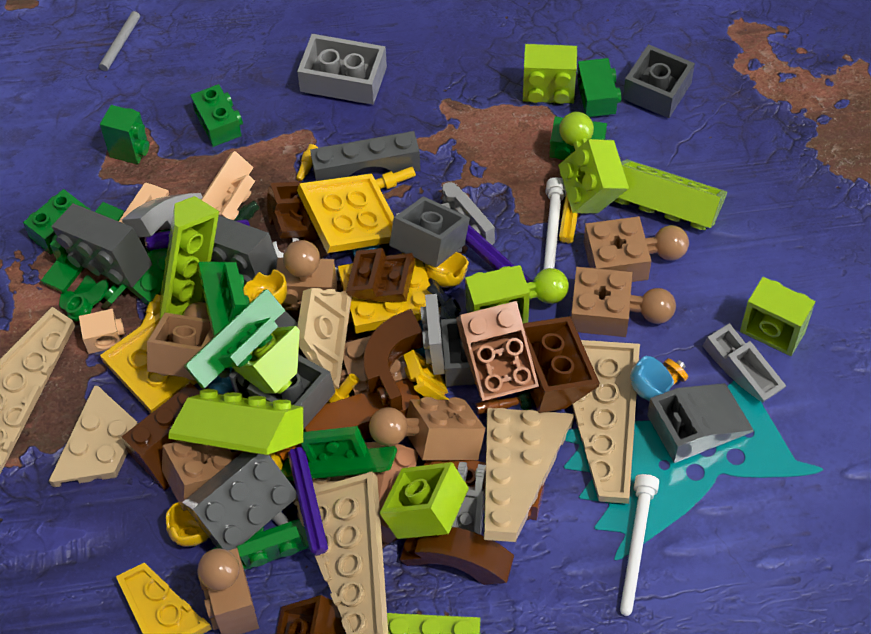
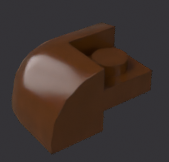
M304 182L270 183L267 193V213L270 225L275 224L279 239L300 237L301 240L308 242L320 239L297 192L299 184Z

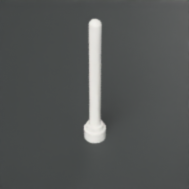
M558 177L550 178L546 183V194L550 199L543 270L555 268L561 200L566 196L563 179Z
M647 474L637 475L634 483L638 502L620 605V612L624 616H629L633 610L650 500L658 493L659 479Z

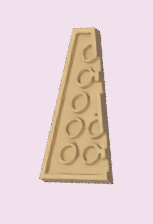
M53 307L0 359V474L75 327L72 319Z
M581 340L600 384L599 387L572 404V409L575 414L597 497L600 502L629 504L637 395L631 385L630 374L633 366L639 362L640 344Z
M487 408L484 540L516 542L528 518V512L532 504L535 503L541 486L544 485L557 458L558 450L563 445L566 434L574 423L575 414L538 413V411Z
M373 472L316 487L314 490L328 550L324 554L315 556L324 580L330 587L332 600L341 614V622L346 634H388L378 478ZM297 497L293 501V503L296 505L299 511V519L302 525L304 526L299 501Z

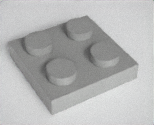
M437 294L425 295L426 306L420 307L426 364H432L434 375L445 374Z

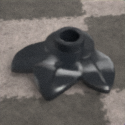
M430 278L429 282L431 285L427 290L432 294H437L440 318L442 320L456 319L460 315L459 312H461L459 303L455 298H449L438 282Z

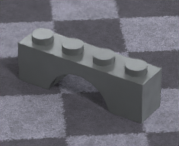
M414 131L310 149L315 181L348 177L355 171L366 167H383L393 173L409 167H413L415 172L420 171V151Z

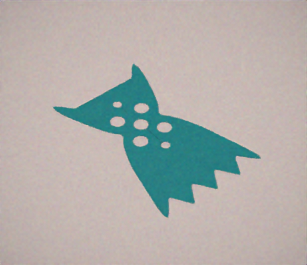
M733 381L727 387L752 426L754 436L748 438L744 435L716 447V453L711 457H704L699 453L674 463L651 421H635L629 504L605 502L609 504V507L595 525V529L624 533L625 537L616 552L614 560H620L629 554L638 502L634 483L635 477L640 474L652 475L659 479L658 493L650 500L643 542L645 544L685 515L710 490L720 474L759 478L794 477L816 474L823 471V468L795 460L761 401ZM568 430L565 441L579 444V448L564 465V468L590 472L579 430ZM731 449L743 451L745 461L740 465L731 464L727 460L728 451ZM667 460L670 463V468L662 470L659 467V462ZM698 464L702 466L705 471L704 477L697 481L691 480L686 474V469L689 465ZM593 479L580 494V499L599 501Z

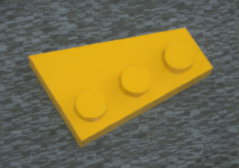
M145 563L116 576L143 634H204L212 630L211 625L204 618H201L184 599L182 600L171 590L169 585Z

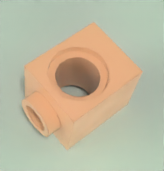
M113 309L79 316L82 338L88 354L108 350L121 341L120 335L125 334L122 319H116Z

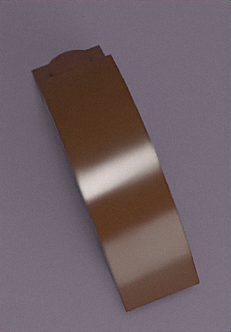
M412 309L394 315L383 322L371 335L364 353L365 379L369 394L377 392L382 405L387 404L388 407L399 411L403 410L402 395L390 369L400 356L411 350L423 347V331Z
M451 527L449 534L406 538L400 561L407 566L425 564L451 566L468 573L481 584L488 585L507 583L514 555L497 542L484 540V536Z

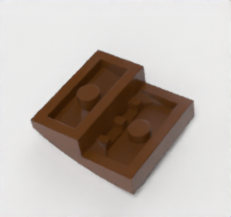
M383 248L356 251L346 288L347 295L378 302H406L416 261L413 254L386 256Z

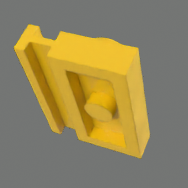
M411 350L404 354L407 365L405 373L411 382L417 383L414 386L415 391L424 397H431L436 400H449L445 396L448 390L443 375H434L432 364H426V358L416 351Z

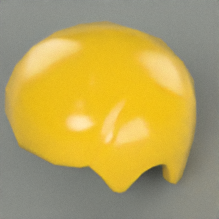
M455 252L438 267L425 264V270L428 279H434L442 288H452L463 281L469 262L465 256Z
M275 269L272 270L270 275H263L261 272H258L253 280L246 282L243 288L244 295H248L250 303L263 290L268 289L282 305L287 296L285 275Z
M179 502L172 504L166 513V530L171 540L176 542L177 545L184 547L197 546L207 541L208 536L189 511H183Z

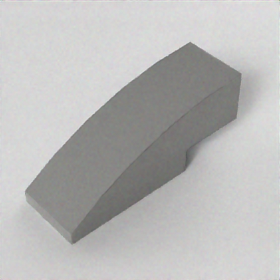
M201 193L159 197L137 207L124 217L122 221L124 224L133 227L138 237H149L157 230L171 229L175 203L193 196L199 199L203 197Z
M730 323L708 336L704 342L703 348L738 385L762 403L786 387L785 383L752 342L745 343Z

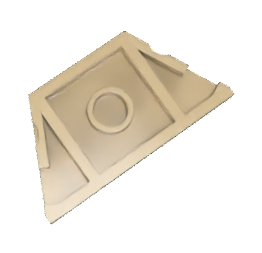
M310 288L304 290L297 327L300 330L299 347L308 360L330 371L334 388L337 389L340 385L352 296L347 295L346 290L336 292L335 289L322 290L321 288Z
M94 386L49 479L53 487H60L62 482L78 480L79 483H85L97 478L103 480L118 476L128 454L121 436L138 423L99 386Z

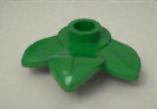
M86 275L74 292L66 291L61 293L60 307L67 311L70 319L80 321L79 316L90 314L93 306L105 296L108 290V281L105 279L96 283L93 278Z

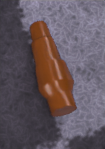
M518 397L493 398L475 403L477 414H487V408L508 409L518 405L519 399Z

